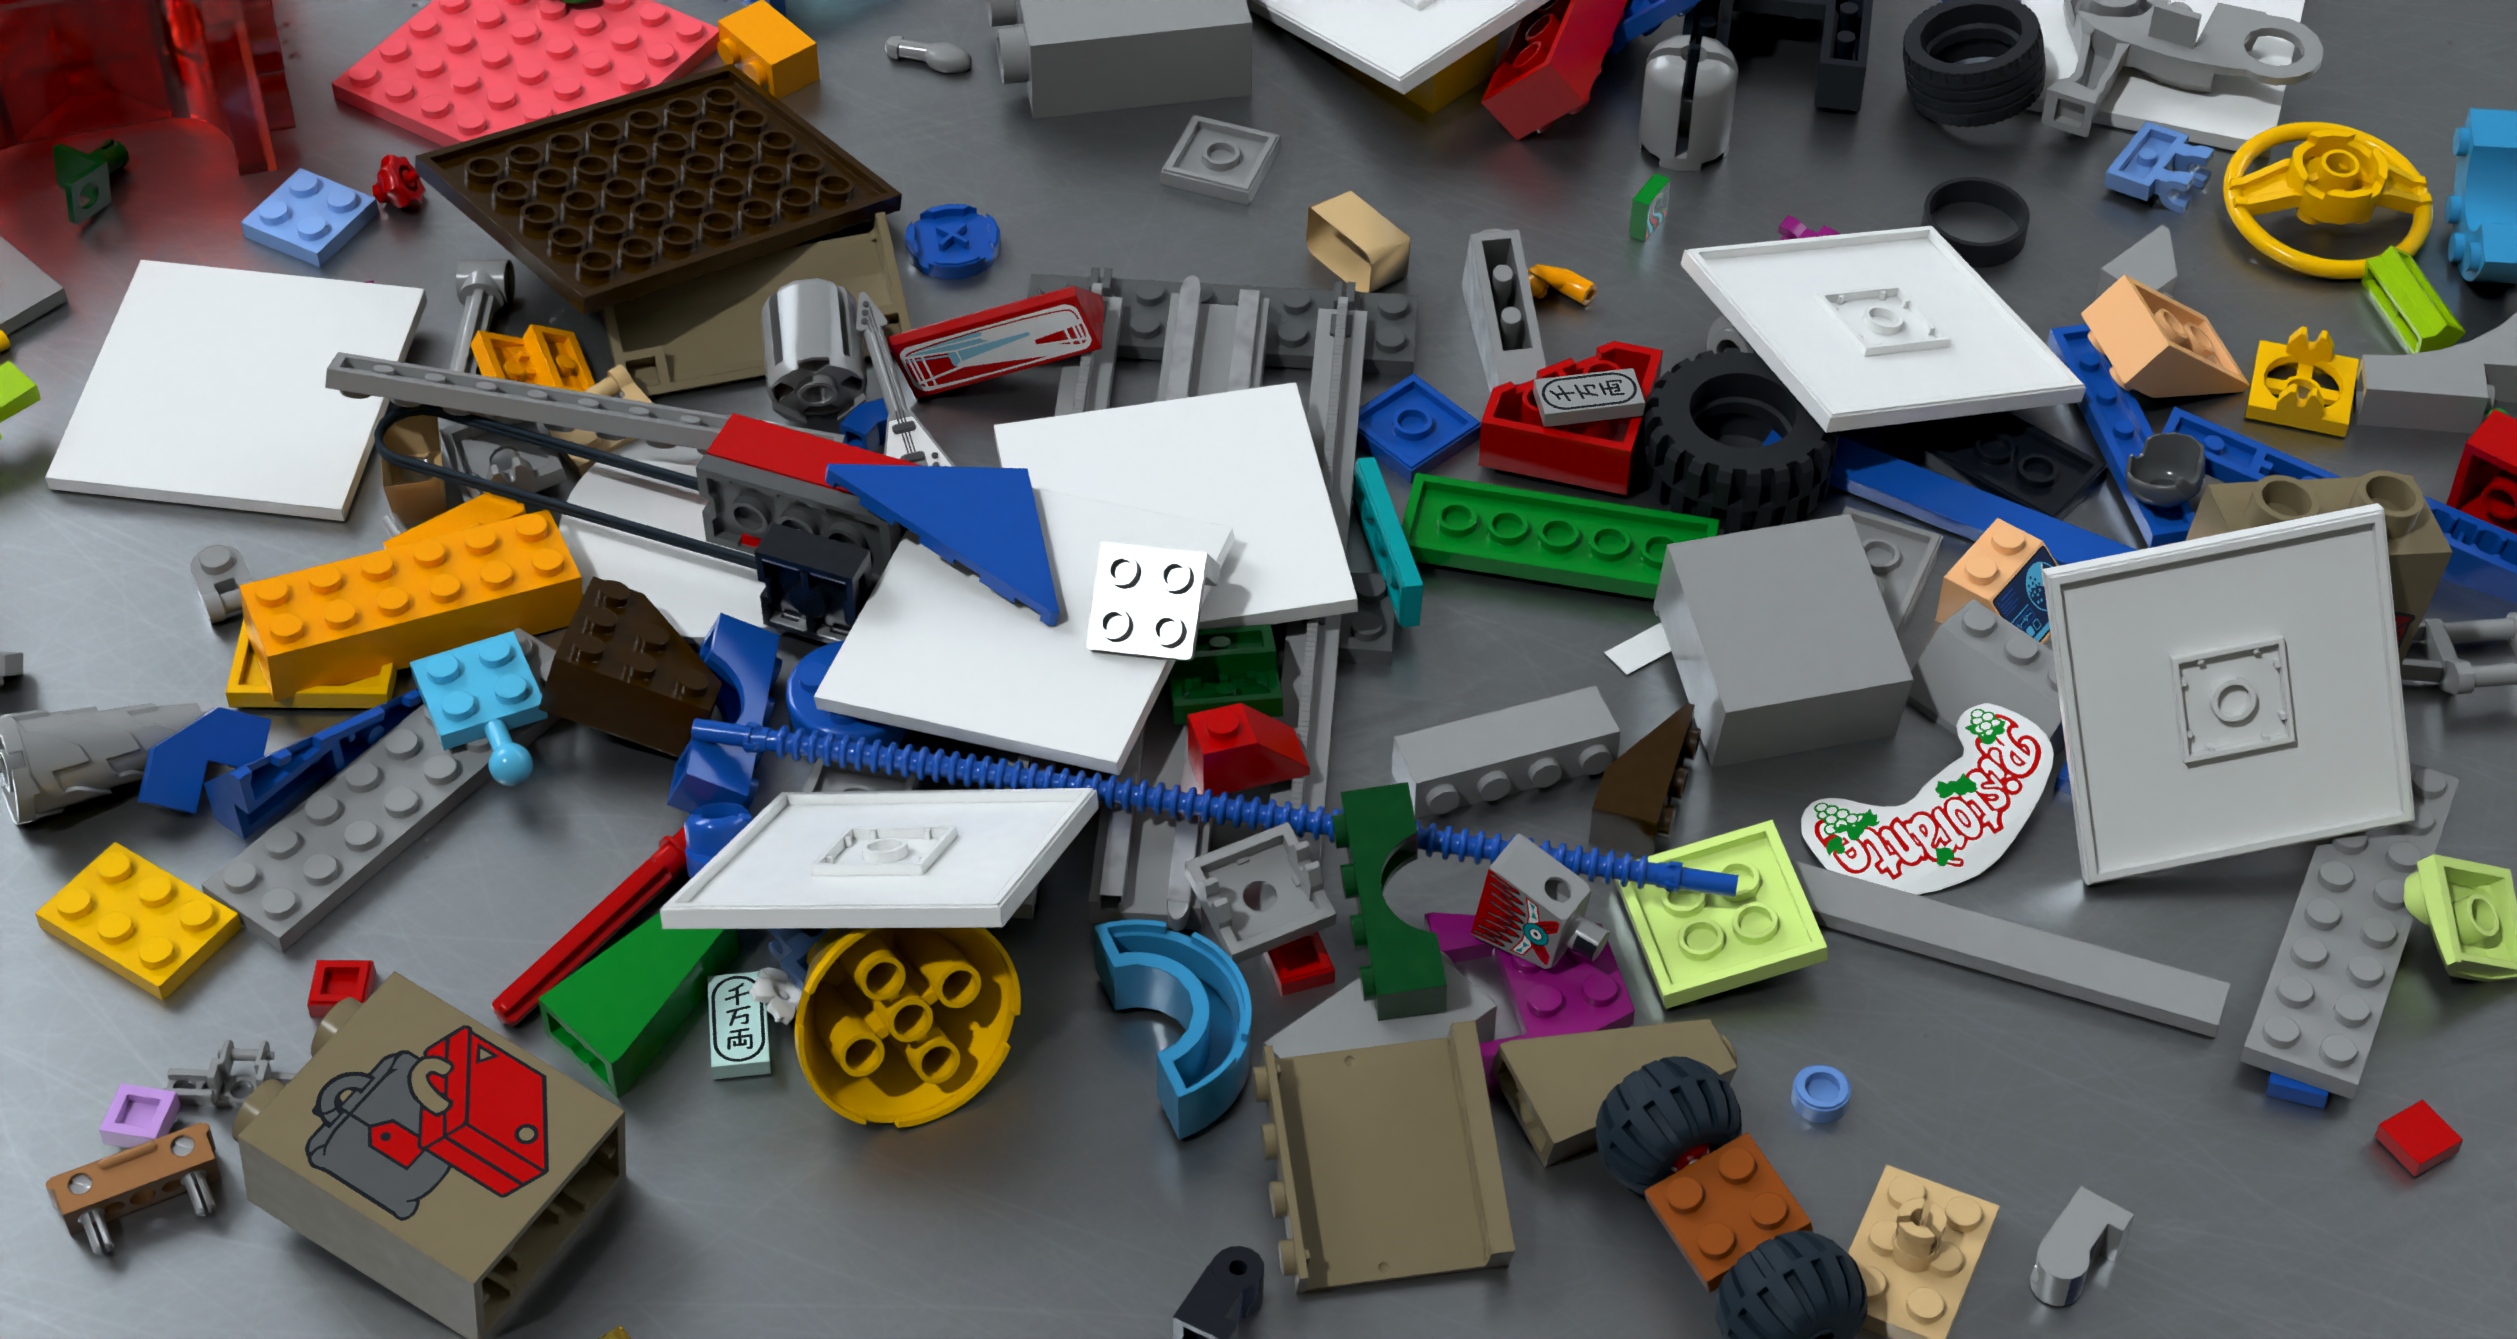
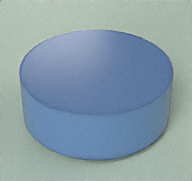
M1828 1065L1808 1066L1802 1069L1794 1079L1791 1093L1793 1108L1801 1117L1808 1121L1820 1124L1835 1122L1842 1118L1848 1110L1851 1084L1848 1078L1834 1067Z

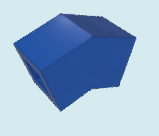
M883 398L857 405L840 423L841 434L845 435L844 444L857 446L872 452L879 445L885 444L888 412Z

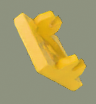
M2302 326L2289 336L2287 345L2260 340L2245 418L2345 437L2350 420L2359 359L2333 354L2334 343L2326 330H2322L2315 342L2308 340V327ZM2278 366L2297 369L2296 376L2289 377L2286 380L2267 377L2268 373ZM2313 372L2330 375L2339 386V391L2321 388L2312 379ZM2298 386L2310 390L2307 398L2301 399L2298 397Z

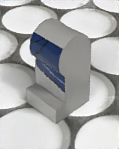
M2080 1186L2039 1245L2036 1254V1265L2030 1277L2031 1289L2035 1296L2052 1306L2073 1304L2080 1298L2087 1272L2098 1255L2101 1254L2115 1262L2127 1243L2134 1214Z

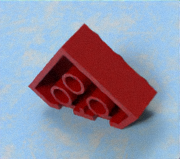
M1612 341L1597 347L1595 356L1577 363L1572 358L1540 369L1537 371L1536 379L1633 368L1646 407L1648 395L1654 390V385L1661 375L1663 350ZM1534 379L1515 386L1510 381L1492 389L1481 420L1478 466L1627 495L1641 451L1644 416L1544 427L1533 394Z

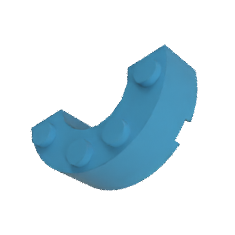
M2470 108L2464 127H2457L2453 136V155L2458 156L2454 195H2448L2445 204V222L2453 224V233L2450 236L2448 246L2449 261L2458 263L2459 271L2466 281L2517 284V111Z
M1143 919L1119 920L1095 925V969L1115 1010L1133 1007L1159 1010L1178 1020L1186 1030L1174 1045L1156 1053L1157 1096L1178 1139L1192 1135L1210 1125L1228 1110L1237 1099L1248 1077L1252 1054V1006L1244 976L1225 951L1197 932H1194L1189 937L1182 933L1167 930V922Z

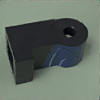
M1231 1246L1221 1250L1206 1267L1174 1314L1173 1339H1238L1239 1323L1243 1318L1253 1315L1261 1307L1263 1301L1264 1262L1260 1255L1251 1248L1243 1246Z

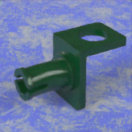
M109 139L88 154L61 143L53 147L56 182L59 187L66 190L69 222L77 225L112 203L109 175L129 163L128 151L121 142L116 141L114 144V139ZM80 195L90 199L89 202L82 207L79 203Z

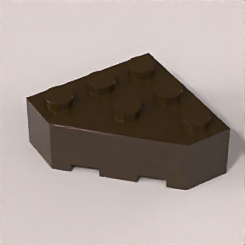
M593 576L553 658L539 710L680 757L691 740V729L694 719H711L722 682L645 594L629 589L621 582L603 580Z

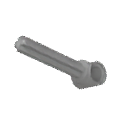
M511 260L459 261L456 271V290L460 303L465 307L449 370L479 375L480 369L470 344L478 330L489 332L493 313L498 312L503 307V304H511L514 299L515 273Z

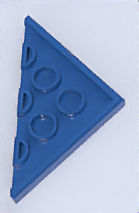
M827 463L825 482L833 488L843 487L860 498L859 504L892 526L896 522L920 536L919 543L953 565L956 560L980 575L979 582L1012 603H1015L1018 599L1040 613V621L1048 626H1056L1059 608L1028 468Z

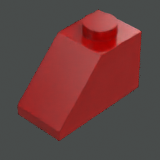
M1243 703L1188 714V760L1202 795L1208 789L1213 791V796H1218L1222 792L1231 793L1310 775L1309 764L1293 727Z

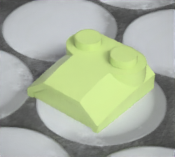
M2436 854L2417 861L2418 871L2410 874L2405 880L2404 903L2412 916L2430 926L2437 950L2448 975L2483 982L2517 979V900L2510 869Z

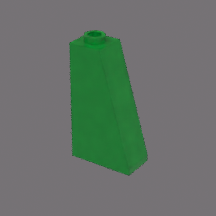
M659 912L538 998L545 1034L617 1099L627 1093L708 992L707 976L721 975L738 955L740 945L737 929H662Z

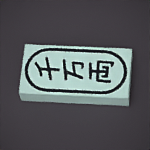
M760 971L707 976L713 1079L771 1074L767 1003L754 1001L752 994L749 993V990L758 979Z

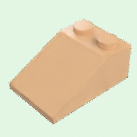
M2125 274L2081 313L2091 330L2087 334L2088 339L2100 353L2108 357L2112 364V367L2109 369L2112 378L2126 391L2134 389L2151 398L2238 393L2244 392L2250 387L2247 379L2206 316Z

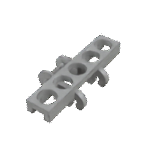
M226 1040L223 1049L218 1050V1058L211 1059L209 1070L169 1068L167 1073L168 1085L163 1090L177 1092L180 1105L241 1107L248 1097L241 1099L233 1097L232 1093L237 1087L248 1085L254 1088V1091L261 1083L268 1079H277L287 1085L297 1073H277L271 1071L269 1061L274 1060L275 1053L270 1052L268 1041H262L259 1049L234 1048L232 1040ZM255 1061L254 1068L257 1076H231L233 1062ZM184 1083H191L196 1086L195 1089L177 1087ZM222 1086H224L225 1089H224V1091L220 1094L221 1088H222Z

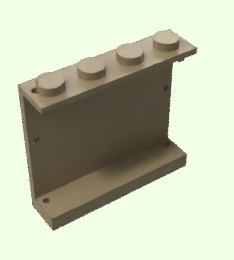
M1475 1020L1452 1023L1448 1036L1445 1038L1277 1059L1274 1057L1273 1045L1264 1046L1260 1067H1252L1253 1090L1256 1103L1266 1102L1269 1123L1261 1124L1262 1149L1265 1160L1275 1159L1278 1181L1269 1183L1271 1208L1274 1218L1284 1217L1287 1240L1278 1241L1279 1260L1282 1275H1293L1296 1294L1509 1266L1516 1250Z

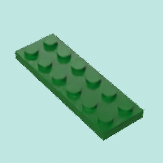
M1415 473L1401 527L1413 559L1416 562L1655 599L1667 544L1718 536L1720 520Z

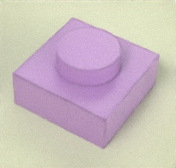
M120 1083L99 1129L103 1143L132 1148L167 1135L181 1106L177 1092Z

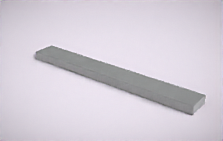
M1790 859L1818 925L2210 1037H2216L2230 983Z

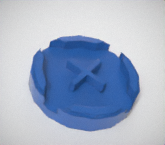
M945 204L932 207L922 212L920 220L915 222L914 225L911 221L906 228V255L912 266L928 276L954 280L976 276L990 268L999 257L1001 246L1000 229L995 219L986 213V218L981 214H977V208L966 204Z

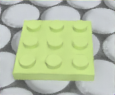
M1773 820L1648 856V862H1682V867L1739 875L1735 898L1679 889L1678 893L1666 891L1664 888L1645 884L1644 888L1639 890L1636 882L1630 881L1626 887H1622L1620 880L1615 879L1665 1009L1828 960L1827 945Z

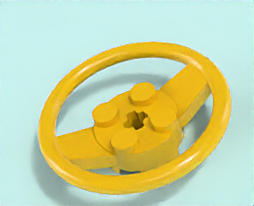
M2295 122L2270 128L2250 138L2235 152L2228 163L2224 175L2223 196L2225 206L2232 222L2242 236L2268 258L2287 268L2307 275L2341 280L2362 279L2365 275L2366 259L2332 260L2302 253L2272 237L2252 216L2296 207V215L2304 223L2314 225L2324 222L2342 225L2348 223H2367L2371 219L2376 206L2413 214V222L2407 236L2395 246L2410 254L2411 257L2415 256L2422 248L2432 227L2433 204L2425 176H2421L2405 156L2386 142L2348 126L2326 122ZM2305 141L2294 148L2291 158L2280 160L2244 176L2252 161L2266 150L2284 143Z

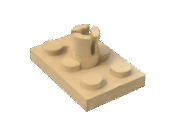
M1886 1164L1848 1252L1857 1263L1867 1289L1868 1311L1862 1328L1891 1339H1948L1997 1220L2000 1206Z

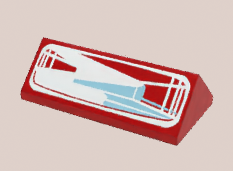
M1070 286L888 336L887 341L915 398L918 399L1102 349L1104 301L1103 296L1077 286Z

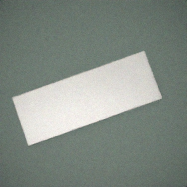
M1662 622L1604 653L1628 675L1671 652Z

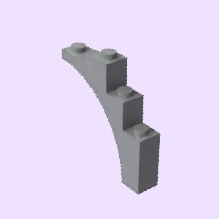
M2517 312L2497 328L2471 341L2441 350L2405 355H2362L2353 395L2356 425L2473 434L2481 425L2484 414H2488L2493 409L2494 402L2517 403Z

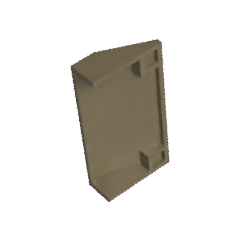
M885 212L875 213L874 229L869 233L787 247L766 254L761 258L751 259L726 267L718 272H711L684 281L679 285H672L644 294L642 297L629 299L603 308L602 314L614 367L622 364L636 385L649 399L766 378L761 329L762 308L772 293L778 292L780 287L795 280L819 278L834 282L836 286H843L855 297L857 304L859 293L865 292L888 321L887 329L883 331L886 341L888 336L912 330ZM863 335L865 360H866V359H871L870 354H869V351H868V347H867V344H866V341H865V338H864V335Z

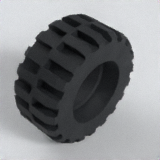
M1726 348L1723 353L1714 354L1713 350L1699 353L1695 356L1694 361L1686 358L1672 367L1671 372L1667 371L1658 379L1654 385V390L1649 393L1645 407L1640 452L1641 472L1645 483L1652 488L1651 493L1663 506L1669 504L1671 512L1719 519V529L1724 530V534L1796 523L1797 516L1803 519L1817 508V503L1824 499L1829 490L1839 431L1826 433L1755 350L1753 353L1740 352V348ZM1774 430L1782 439L1762 447L1742 448L1720 443L1711 437L1741 435L1764 443L1770 432Z

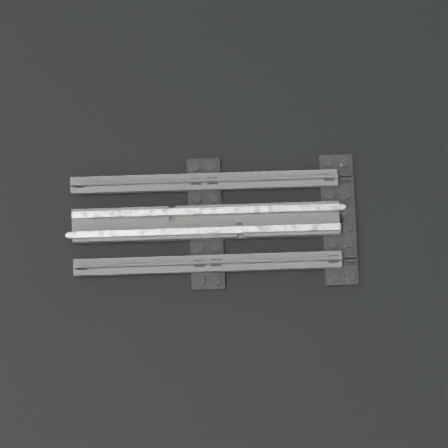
M1092 267L1091 276L1088 277L1031 274L1027 298L1070 286H1077L1102 295L1104 301L1102 349L1063 359L1054 416L1109 409L1116 359L1119 358L1162 360L1157 402L1262 387L1264 366L1312 369L1307 422L1347 560L1363 373L1402 376L1413 374L1418 295L1355 291L1356 282H1348L1347 291H1343V281H1335L1334 290H1313L1251 285L1200 283L1199 279L1194 275L1188 276L1184 282L1112 278L1113 268H1105L1103 278H1100V268ZM1350 572L1358 599V612L1271 625L1277 657H1284L1281 679L1284 716L1278 717V721L1294 728L1310 767V775L1271 783L1270 800L1275 799L1279 807H1284L1285 803L1290 801L1294 809H1300L1302 804H1307L1309 811L1316 812L1319 806H1323L1325 809L1338 662L1391 665L1395 613L1386 591V583L1381 574ZM1167 677L1120 775L1116 776L1120 783H1125L1126 779L1131 777L1135 785H1141L1143 780H1148L1150 787L1156 788L1158 783L1164 782L1167 790H1172L1174 785L1177 784L1181 786L1182 792H1188L1191 787H1196L1197 794L1202 795L1188 760V724H1174ZM1006 750L1000 751L999 761L1005 758L1009 766H1014L1017 761H1022L1024 768L1030 769L1033 763H1037L1041 771H1046V768L1050 765L1056 768V761ZM1106 773L1105 780H1109L1115 774ZM1102 801L1088 900L1089 923L1143 919L1167 922V928H1172L1174 931L1182 929L1201 930L1203 908L1185 874V862L1210 852L1214 818H1210L1208 823H1202L1201 816L1194 815L1191 821H1187L1185 814L1178 813L1177 817L1172 819L1168 811H1162L1160 816H1155L1153 809L1147 808L1145 813L1140 814L1136 806H1131L1128 811H1123L1121 804L1115 803L1112 809H1108L1106 802ZM1293 830L1299 842L1308 841L1311 861L1315 862L1318 860L1320 864L1323 835H1321L1319 840H1314L1313 833L1306 832L1304 837L1299 838L1297 831ZM1261 883L1259 911L1270 909L1276 903L1277 895L1272 887ZM1038 884L1011 918L1033 919Z

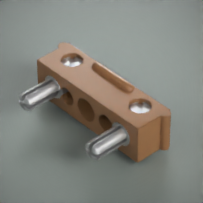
M200 1122L51 1177L45 1185L54 1209L61 1210L70 1235L85 1230L93 1253L101 1255L103 1252L94 1226H98L106 1251L109 1252L114 1244L105 1222L182 1193L188 1192L197 1215L206 1216L196 1188H200L210 1214L215 1210L216 1204L208 1184L220 1180L221 1176L213 1154L216 1147L210 1126L207 1123Z

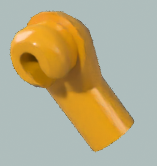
M1536 264L1527 270L1532 296L1537 299L1545 297L1549 287L1584 306L1589 305L1596 295L1597 285L1569 269Z

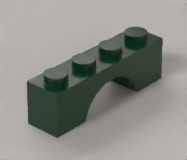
M1408 782L1340 792L1341 814L1331 815L1336 849L1347 848L1349 864L1340 865L1345 899L1356 898L1358 908L1357 915L1349 916L1354 950L1365 948L1368 966L1359 967L1363 1000H1374L1378 1021L1447 1011V983L1437 933L1420 930L1403 922L1392 912L1383 896L1388 882L1395 873L1418 859V833Z

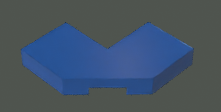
M222 707L211 709L195 719L196 721L149 749L137 802L182 813L196 814L207 762L236 769L263 757L272 719Z

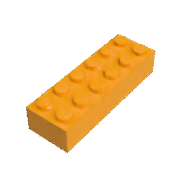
M547 509L239 585L245 629L274 702L295 697V693L319 685L338 686L380 675L381 667L393 663L395 671L408 668L412 661L507 633L516 628H521L530 635H536L567 627L570 625L583 598L582 577L550 510Z

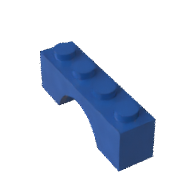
M720 613L701 643L699 657L722 682L716 705L723 721L726 723L747 725L748 722H754L765 727L770 719L775 703L774 698L768 697L769 689H772L775 685L782 667V659L776 657L780 635ZM691 738L675 763L666 805L691 813L693 809L703 805L728 802L743 805L748 810L755 798L759 784L758 779L752 778L753 769H756L764 752H745L743 747L699 741Z

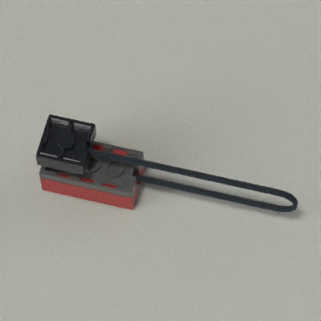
M426 404L417 407L400 406L391 410L378 422L374 431L376 450L385 461L397 467L756 569L758 581L766 585L760 595L763 624L828 644L847 638L907 528L898 522L892 526L859 504L860 498L843 487L833 488L825 482L827 463L922 466L904 459H897L861 449L857 446H850L732 413L706 454L696 466L697 477L474 414L464 416L452 415L443 411L442 407ZM417 415L436 416L697 490L701 498L709 500L702 511L707 542L400 455L389 450L383 443V438L386 431L394 423L402 419Z

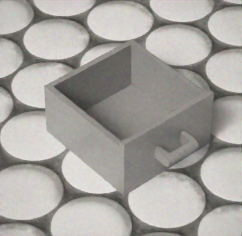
M1851 513L1667 544L1653 609L1655 615L1659 616L1688 701L1690 704L1695 705L1694 719L1697 727L1701 729L1700 736L1711 768L1896 735L1914 679Z

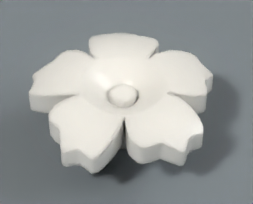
M770 967L761 969L758 973L759 977L749 990V993L752 994L754 1001L769 1003L766 1010L774 1016L775 1022H782L788 1025L793 1017L796 1018L802 991L791 978L788 979V975L784 971Z

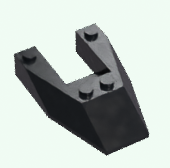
M1701 0L1684 18L1682 35H1691L1685 92L1694 94L1702 36L1716 39L1728 48L1733 11L1748 12L1753 15L1767 14L1793 17L1799 20H1823L1814 106L1833 110L1860 111L1867 67L1873 0Z

